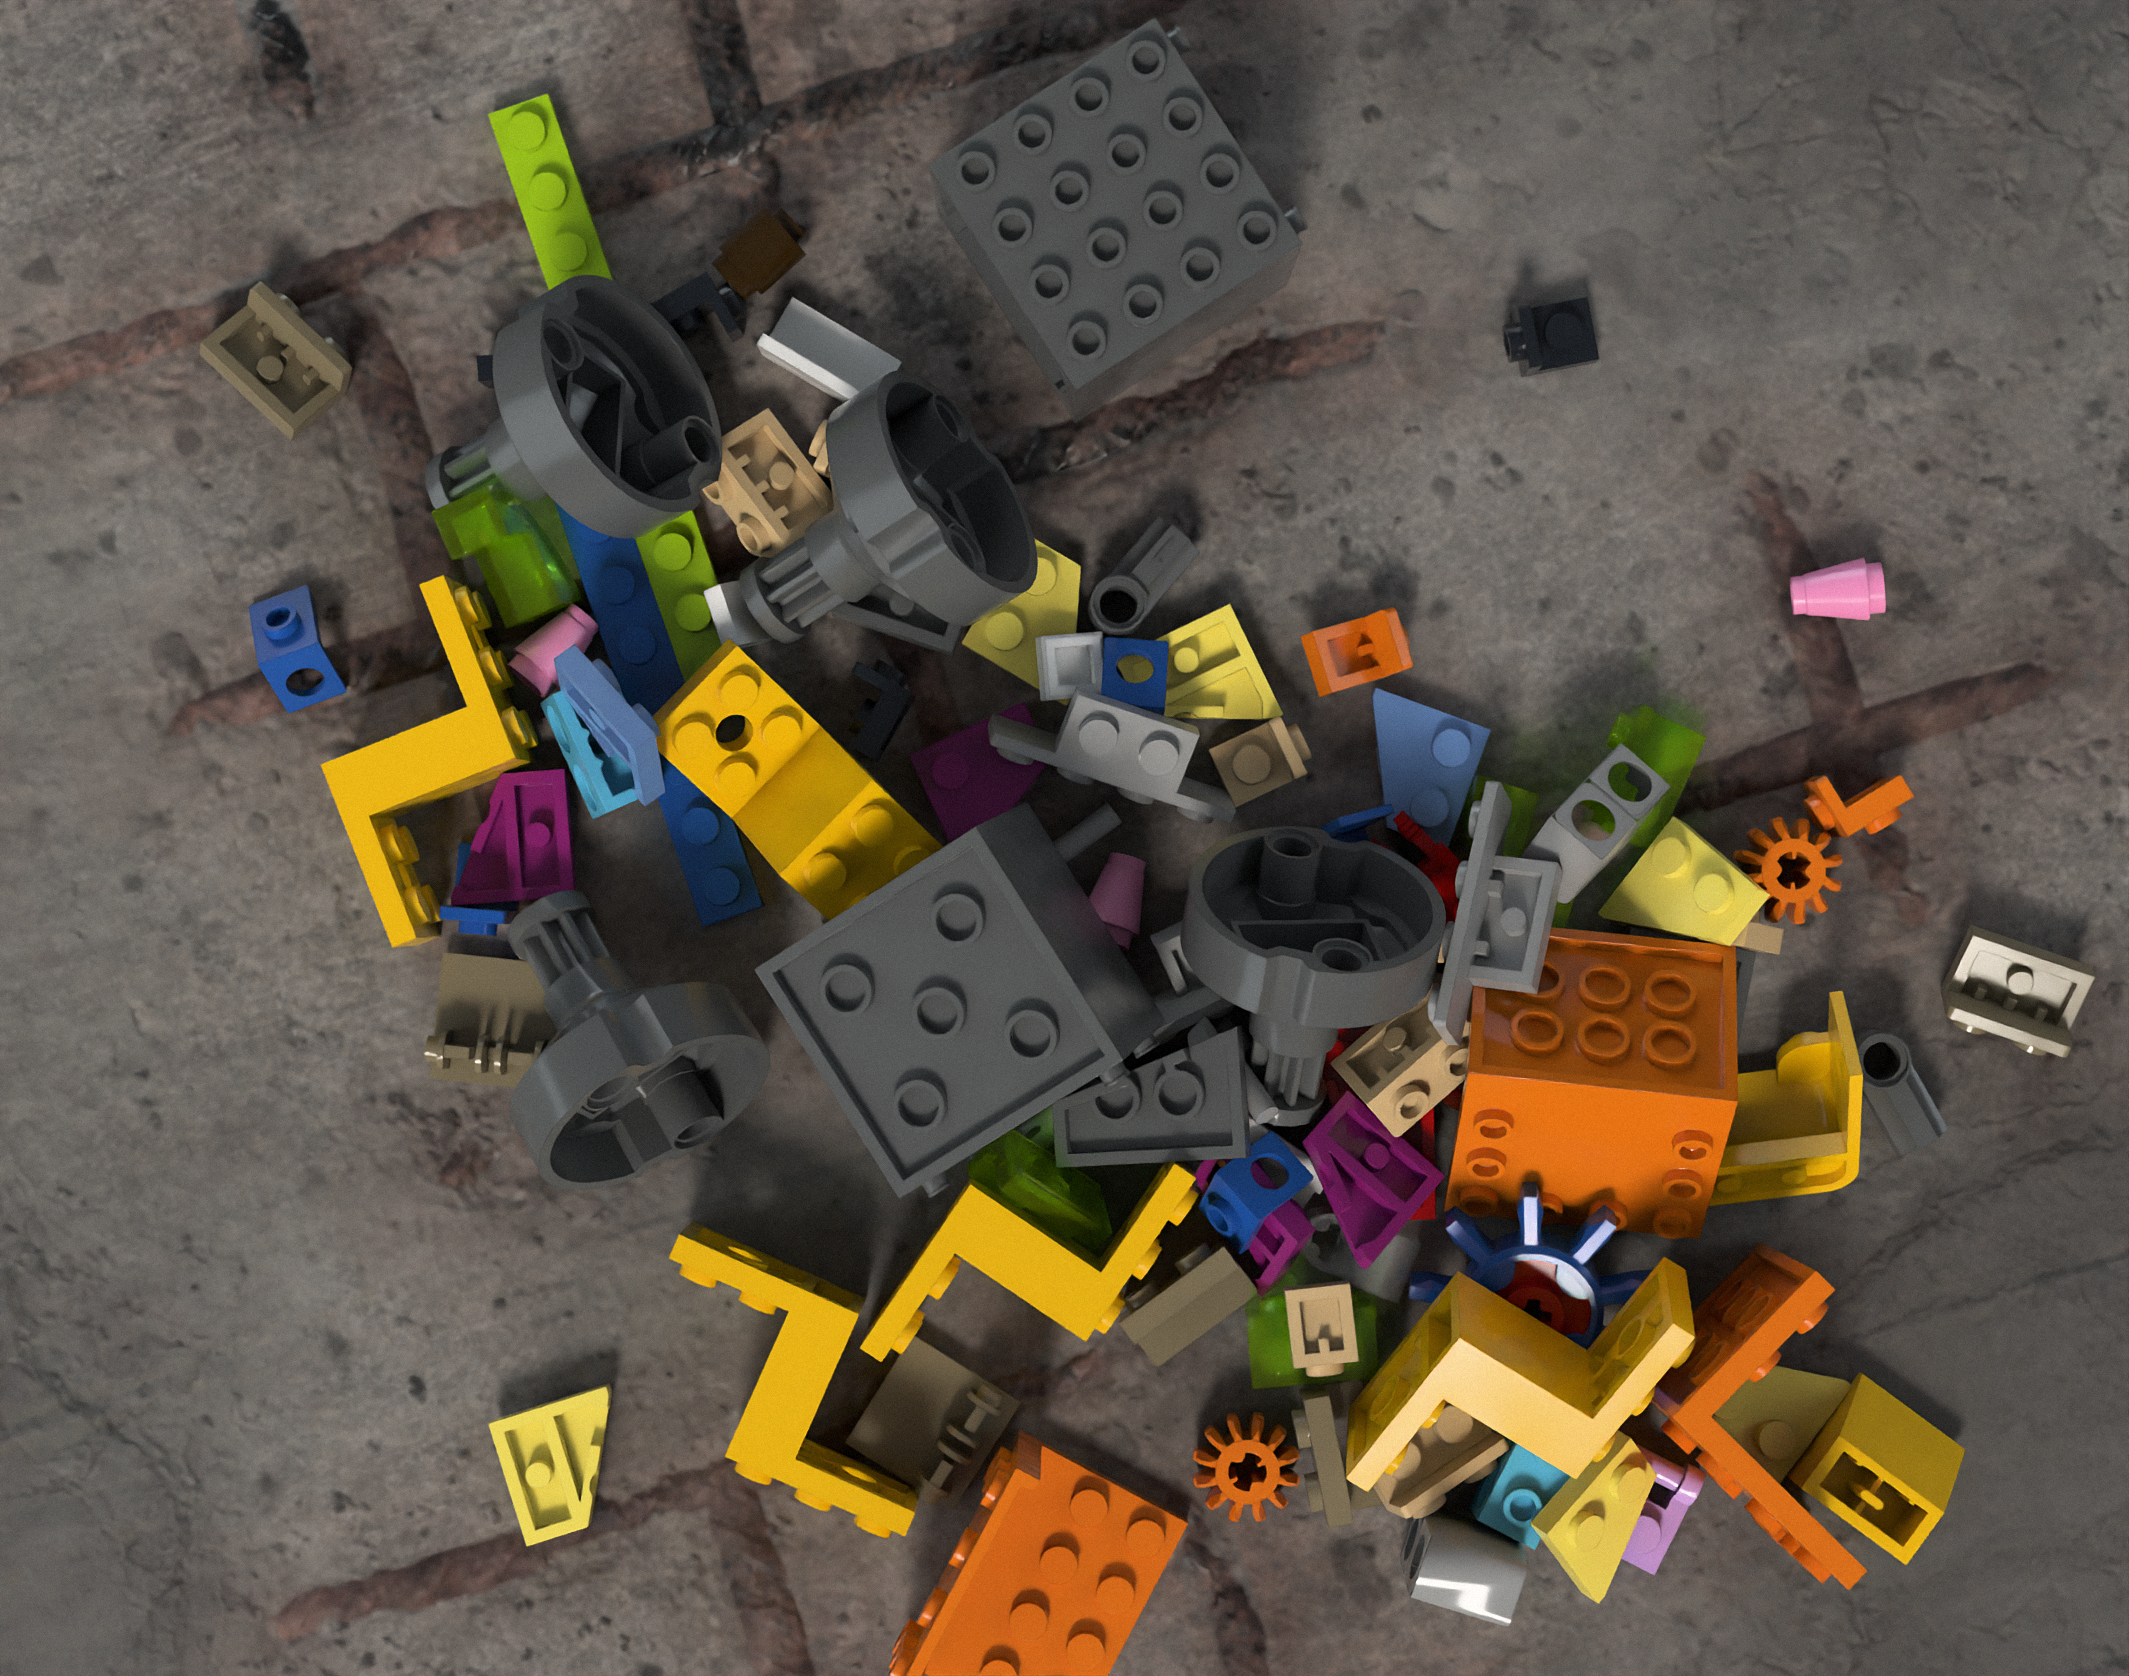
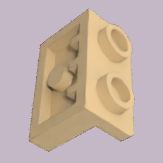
M769 408L721 437L722 464L719 479L702 490L713 503L722 506L737 526V534L741 543L751 554L772 558L804 537L805 528L834 509L832 492Z
M1431 989L1426 997L1413 1009L1399 1017L1373 1025L1330 1063L1394 1137H1399L1465 1080L1469 1023L1466 1020L1460 1046L1446 1044L1428 1017V1000Z
M1446 1401L1443 1411L1436 1422L1428 1429L1421 1426L1410 1439L1405 1458L1397 1470L1391 1475L1383 1473L1373 1487L1387 1511L1405 1519L1411 1516L1414 1519H1420L1442 1507L1447 1500L1444 1494L1461 1482L1465 1481L1467 1484L1474 1483L1492 1473L1499 1465L1497 1458L1507 1452L1510 1446L1504 1436L1493 1433L1489 1426Z

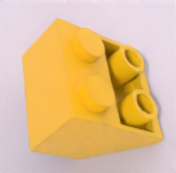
M1859 1372L1851 1383L1853 1387L1786 1476L1801 1489L1907 1565L1945 1513L1966 1449Z

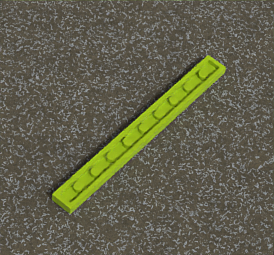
M548 93L489 113L488 117L548 290L574 276L595 275L614 281L552 99ZM694 509L647 535L635 538L685 683L722 646L704 594L705 590L720 583Z

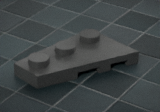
M1242 1025L1131 1070L1128 1076L1107 1089L1104 1087L1105 1084L1101 1082L1052 1104L1056 1168L1247 1158L1252 1155Z

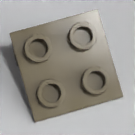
M442 952L434 1036H428L425 1046V1061H431L429 1079L516 1088L523 1075L558 1032L543 1005L545 991L528 961Z
M915 1335L902 1355L900 1354L845 1443L916 1487L914 1493L925 1502L934 1506L939 1502L953 1511L1021 1401Z

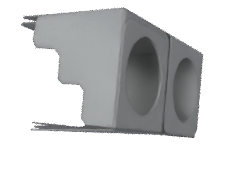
M1620 743L1550 816L1520 858L1558 862L1563 874L1557 901L1566 904L1572 901L1625 847L1671 786ZM1623 762L1628 766L1629 771L1625 775V780L1637 787L1638 793L1634 798L1636 802L1622 799L1610 787L1608 774L1613 765ZM1588 778L1591 779V783H1585ZM1583 800H1594L1605 805L1615 819L1613 834L1601 841L1590 840L1582 836L1572 822L1571 814L1574 806Z
M1441 1507L1426 1517L1420 1519L1413 1518L1399 1558L1407 1590L1411 1598L1508 1627L1511 1622L1528 1569V1562L1521 1542L1477 1519Z

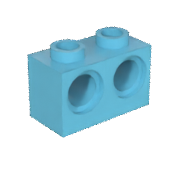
M620 690L618 693H619V694L623 697V699L625 700V698H624V696H623V694H622V692H621V690ZM562 691L554 693L542 701L540 705L592 819L638 800L632 791L635 788L632 770L617 753L611 757L607 756L586 723L577 714Z
M1504 1436L1510 1449L1497 1458L1498 1467L1481 1480L1468 1506L1478 1521L1535 1550L1541 1538L1530 1522L1571 1476Z

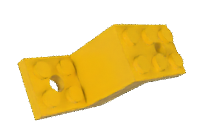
M445 575L419 584L467 707L320 764L392 948L417 946L440 937L436 922L443 920L439 919L440 905L430 885L421 887L412 863L420 859L415 841L407 826L397 827L394 818L496 779L500 774L511 773L536 763L530 748L539 744L527 712L524 709L517 711L508 694L507 689L515 686V680L512 672L507 667V659L501 650L494 652L484 633V629L491 627L492 622L481 595L478 591L471 593L467 585L464 586Z
M730 638L652 716L661 733L656 738L658 751L732 818L774 870L829 921L943 848L833 736ZM730 715H742L745 717L744 731L736 740L728 743L716 740L717 727L724 718Z
M1183 1161L1164 1162L1100 1258L973 1173L867 1330L860 1349L880 1362L883 1361L891 1348L902 1355L923 1323L922 1320L925 1313L918 1308L927 1294L938 1301L957 1274L961 1260L955 1257L954 1254L969 1262L1085 1342L1094 1329L1105 1334L1126 1303L1123 1300L1124 1293L1121 1292V1289L1131 1274L1142 1280L1160 1254L1162 1247L1159 1246L1160 1240L1156 1238L1168 1220L1178 1226L1197 1199L1199 1193L1195 1191L1196 1187L1192 1185L1196 1180L1192 1168Z
M692 1222L678 1235L669 1255V1259L682 1264L679 1270L680 1275L709 1288H715L717 1281L739 1289L741 1293L738 1300L758 1311L774 1315L777 1307L788 1311L724 1457L736 1461L734 1470L752 1481L770 1485L774 1478L796 1488L794 1497L806 1505L822 1511H830L831 1506L835 1505L855 1514L856 1517L853 1522L869 1533L889 1538L893 1531L906 1536L919 1501V1497L914 1493L916 1487L805 1438L867 1298L696 1222Z
M1663 1257L1588 1349L1583 1348L1458 1271L1348 1408L1346 1479L1368 1492L1383 1473L1387 1475L1394 1473L1405 1458L1410 1439L1421 1426L1428 1429L1436 1422L1443 1411L1446 1401L1574 1479H1577L1592 1460L1599 1462L1607 1455L1615 1441L1617 1430L1631 1414L1637 1416L1645 1410L1653 1398L1657 1382L1670 1367H1680L1690 1356L1696 1342L1686 1270Z

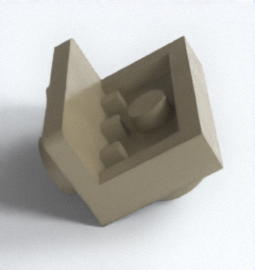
M261 281L249 290L247 305L200 343L199 355L291 441L346 396L352 367L344 350L331 338L319 336L303 321L299 309L292 300L282 293L275 294Z
M1970 925L1940 991L1945 1015L1959 1028L1978 1035L1985 1034L1988 1031L2011 1039L2017 1047L2031 1054L2045 1055L2049 1052L2066 1058L2073 1046L2069 1029L2095 979V975L2090 965Z
M1222 1240L1211 1248L1205 1241L1199 1243L1175 1261L1174 1265L1179 1271L1159 1286L1151 1279L1124 1299L1126 1302L1124 1306L1127 1310L1119 1315V1324L1134 1345L1138 1343L1154 1365L1160 1366L1257 1294L1255 1285Z
M1358 1378L1298 1389L1302 1409L1291 1411L1298 1448L1310 1447L1315 1471L1304 1474L1311 1513L1322 1511L1329 1529L1354 1524L1352 1511L1383 1505L1373 1486L1367 1492L1346 1479L1348 1408L1364 1389L1363 1383Z

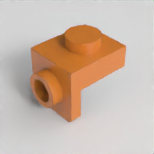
M1394 607L1300 636L1319 697L1380 680L1410 669L1413 666L1409 652V636L1404 626L1400 623Z
M1825 775L1812 777L1802 783L1804 790L1809 796L1803 800L1808 816L1821 832L1829 830L1834 838L1849 837L1865 827L1869 835L1884 829L1903 816L1898 806L1914 797L1901 775L1884 777L1845 802L1841 801Z

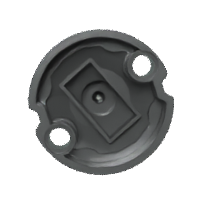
M580 275L560 283L519 308V319L498 332L493 352V381L501 417L488 426L484 435L467 445L450 446L429 460L425 471L426 489L432 505L445 522L453 529L466 535L481 534L498 523L504 512L524 501H539L549 495L568 514L597 532L616 538H637L647 535L702 504L699 491L719 479L722 464L721 429L714 401L704 376L691 352L667 320L645 299L626 286L605 277Z
M893 371L837 407L829 416L826 426V448L834 509L805 528L804 537L772 558L760 557L740 572L739 578L742 596L758 624L777 641L792 644L811 630L812 622L845 601H859L882 585L890 587L946 622L961 626L972 625L1029 590L1036 579L1038 559L1032 528L1021 499L999 459L990 454L978 440L974 426L969 418L944 393L928 381L909 372Z
M1285 826L1254 829L1229 836L1210 846L1199 856L1190 872L1180 933L1182 952L1190 968L1205 985L1229 1002L1250 1011L1248 1025L1249 1033L1253 1037V1044L1248 1065L1278 1108V1113L1266 1123L1292 1127L1308 1124L1317 1119L1324 1109L1327 1096L1326 1081L1322 1077L1326 1052L1332 1050L1337 1042L1339 1029L1370 1026L1399 1017L1417 1006L1431 989L1446 924V910L1442 897L1430 879L1416 866L1398 854L1367 840L1355 843L1338 841L1331 838L1322 829Z
M575 890L560 891L540 898L522 910L513 919L507 930V939L515 954L521 960L529 962L545 991L543 1005L558 1031L517 1084L511 1098L509 1112L510 1118L541 1177L548 1184L566 1190H590L620 1184L640 1177L650 1166L667 1158L677 1159L683 1157L715 1136L731 1123L760 1091L769 1073L770 1054L739 998L729 988L712 982H686L637 987L625 964L620 958L612 957L595 927L597 914L583 892Z

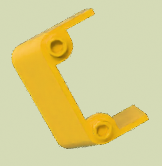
M1843 991L1829 992L1828 1032H1802L1796 1034L1778 1050L1776 1054V1069L1738 1074V1104L1709 1206L1829 1192L1845 1187L1857 1177L1860 1158L1863 1072Z

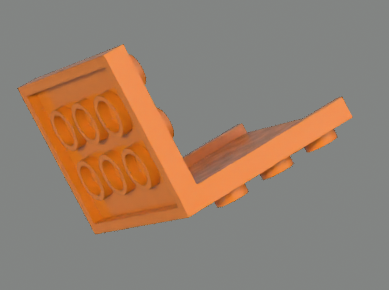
M1551 927L1537 994L1473 986L1470 999L1467 1070L1445 1187L1444 1211L1448 1212L1451 1208L1457 1206L1468 1216L1474 1218L1492 1216L1519 1219L1517 1201L1522 1183L1536 1182L1544 1210L1541 1225L1557 1223L1582 1226L1589 1216L1603 1205H1606L1615 1212V1231L1657 1234L1667 1239L1683 1237L1700 1239L1738 1104L1736 946Z
M1760 1242L1692 1311L1696 1335L1694 1348L1690 1356L1680 1367H1670L1657 1382L1651 1402L1668 1418L1660 1428L1687 1455L1698 1447L1702 1453L1695 1460L1733 1500L1742 1491L1751 1499L1744 1508L1765 1532L1820 1583L1823 1584L1832 1575L1846 1589L1850 1590L1867 1570L1712 1418L1714 1413L1748 1379L1755 1383L1765 1377L1775 1367L1781 1358V1353L1777 1349L1795 1331L1799 1334H1804L1823 1318L1829 1308L1825 1300L1835 1291L1816 1270Z
M1019 1429L1009 1450L1000 1446L983 1478L985 1484L981 1492L984 1494L968 1527H966L956 1544L948 1565L937 1586L934 1587L918 1620L915 1621L909 1618L892 1649L891 1653L894 1655L889 1663L888 1668H890L887 1676H925V1674L928 1676H1108L1183 1535L1188 1525V1519Z

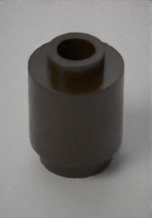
M762 207L719 247L722 254L711 264L746 302L756 292L762 296L806 256L798 244L807 236L782 208L772 216Z

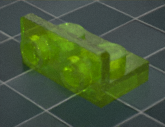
M1644 704L1634 706L1629 715L1622 711L1619 713L1608 734L1605 746L1614 750L1622 743L1671 786L1628 842L1646 851L1669 822L1707 737L1655 714L1653 708ZM1623 762L1613 765L1608 774L1610 787L1622 799L1636 802L1634 798L1638 793V789L1625 780V775L1629 771L1628 766ZM1594 800L1579 802L1580 805L1587 808L1581 821L1582 823L1609 835L1613 834L1615 819L1605 805Z
M1013 1129L987 1144L967 1163V1171L970 1178L1000 1195L1011 1205L1021 1208L1049 1225L1063 1237L1071 1238L1073 1236L1096 1250L1112 1235L1101 1185L1073 1167L1056 1168L1055 1155Z
M1351 1289L1359 1361L1344 1363L1345 1372L1313 1377L1306 1375V1367L1294 1369L1292 1365L1285 1295L1259 1298L1258 1308L1244 1309L1252 1389L1373 1378L1379 1371L1375 1319L1377 1318L1375 1303L1371 1298L1360 1299V1290Z

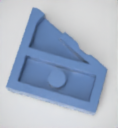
M575 644L555 657L554 663L560 690L586 723L607 756L611 757L617 753L632 770L635 785L632 791L644 806H647L665 793L656 738L661 733L655 720L641 704L637 703L631 707L618 693L621 688L616 677L602 660L597 658L591 662Z
M1374 688L1370 701L1371 709L1374 713L1377 762L1383 792L1382 805L1392 804L1395 812L1384 818L1385 828L1400 833L1393 819L1404 810L1437 844L1442 841L1448 847L1491 729Z

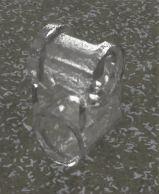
M1320 1205L1310 1207L1304 1211L1307 1220L1316 1230L1326 1232L1330 1227V1230L1338 1236V1241L1334 1246L1324 1244L1319 1252L1320 1247L1311 1240V1236L1300 1252L1301 1256L1319 1270L1348 1280L1350 1284L1366 1292L1398 1303L1422 1242L1398 1232L1376 1260L1364 1270L1357 1264L1331 1207Z

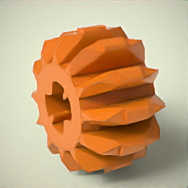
M1782 817L1771 818L1768 823L1769 837L1758 828H1752L1746 833L1748 842L1756 850L1755 853L1748 850L1734 851L1733 860L1749 865V874L1746 875L1770 894L1765 901L1764 919L1766 922L1778 923L1786 910L1787 917L1792 924H1802L1806 919L1805 904L1816 913H1824L1828 909L1826 900L1819 893L1820 889L1833 892L1840 891L1842 883L1836 878L1827 877L1826 868L1838 867L1843 863V859L1839 854L1822 856L1820 852L1829 844L1831 836L1828 832L1823 831L1813 835L1808 840L1810 822L1807 819L1797 818L1788 831L1787 824ZM1778 859L1796 860L1798 864L1791 871L1797 879L1795 883L1778 882L1776 878L1782 872V868L1777 862Z
M1231 1412L1226 1415V1422L1231 1433L1224 1436L1213 1425H1208L1204 1429L1206 1438L1216 1447L1215 1450L1206 1447H1195L1193 1449V1460L1199 1464L1209 1466L1193 1474V1482L1197 1488L1214 1486L1205 1498L1206 1506L1211 1510L1220 1507L1228 1498L1230 1499L1227 1514L1230 1521H1239L1244 1504H1251L1252 1514L1257 1522L1263 1521L1266 1518V1513L1261 1501L1268 1498L1280 1509H1283L1288 1504L1287 1498L1277 1487V1484L1288 1487L1298 1486L1300 1481L1298 1473L1282 1466L1291 1464L1299 1459V1452L1296 1446L1287 1445L1277 1448L1287 1435L1283 1425L1277 1424L1262 1435L1264 1416L1262 1413L1254 1412L1250 1417L1248 1430H1241L1237 1414ZM1246 1453H1253L1257 1466H1262L1260 1472L1250 1471L1246 1480H1239L1235 1467H1229L1231 1462H1242Z

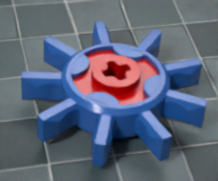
M1536 1182L1522 1183L1517 1201V1212L1520 1222L1519 1231L1502 1235L1494 1240H1490L1480 1230L1475 1221L1457 1206H1454L1445 1213L1446 1230L1451 1239L1471 1258L1464 1275L1585 1349H1588L1606 1328L1603 1325L1604 1307L1626 1303L1651 1273V1270H1635L1609 1276L1598 1275L1590 1259L1609 1241L1616 1229L1615 1212L1606 1205H1603L1589 1216L1570 1240L1553 1233L1541 1231L1544 1210ZM1411 1271L1409 1298L1425 1303H1433L1454 1276L1427 1271ZM1536 1299L1535 1307H1526L1527 1300Z

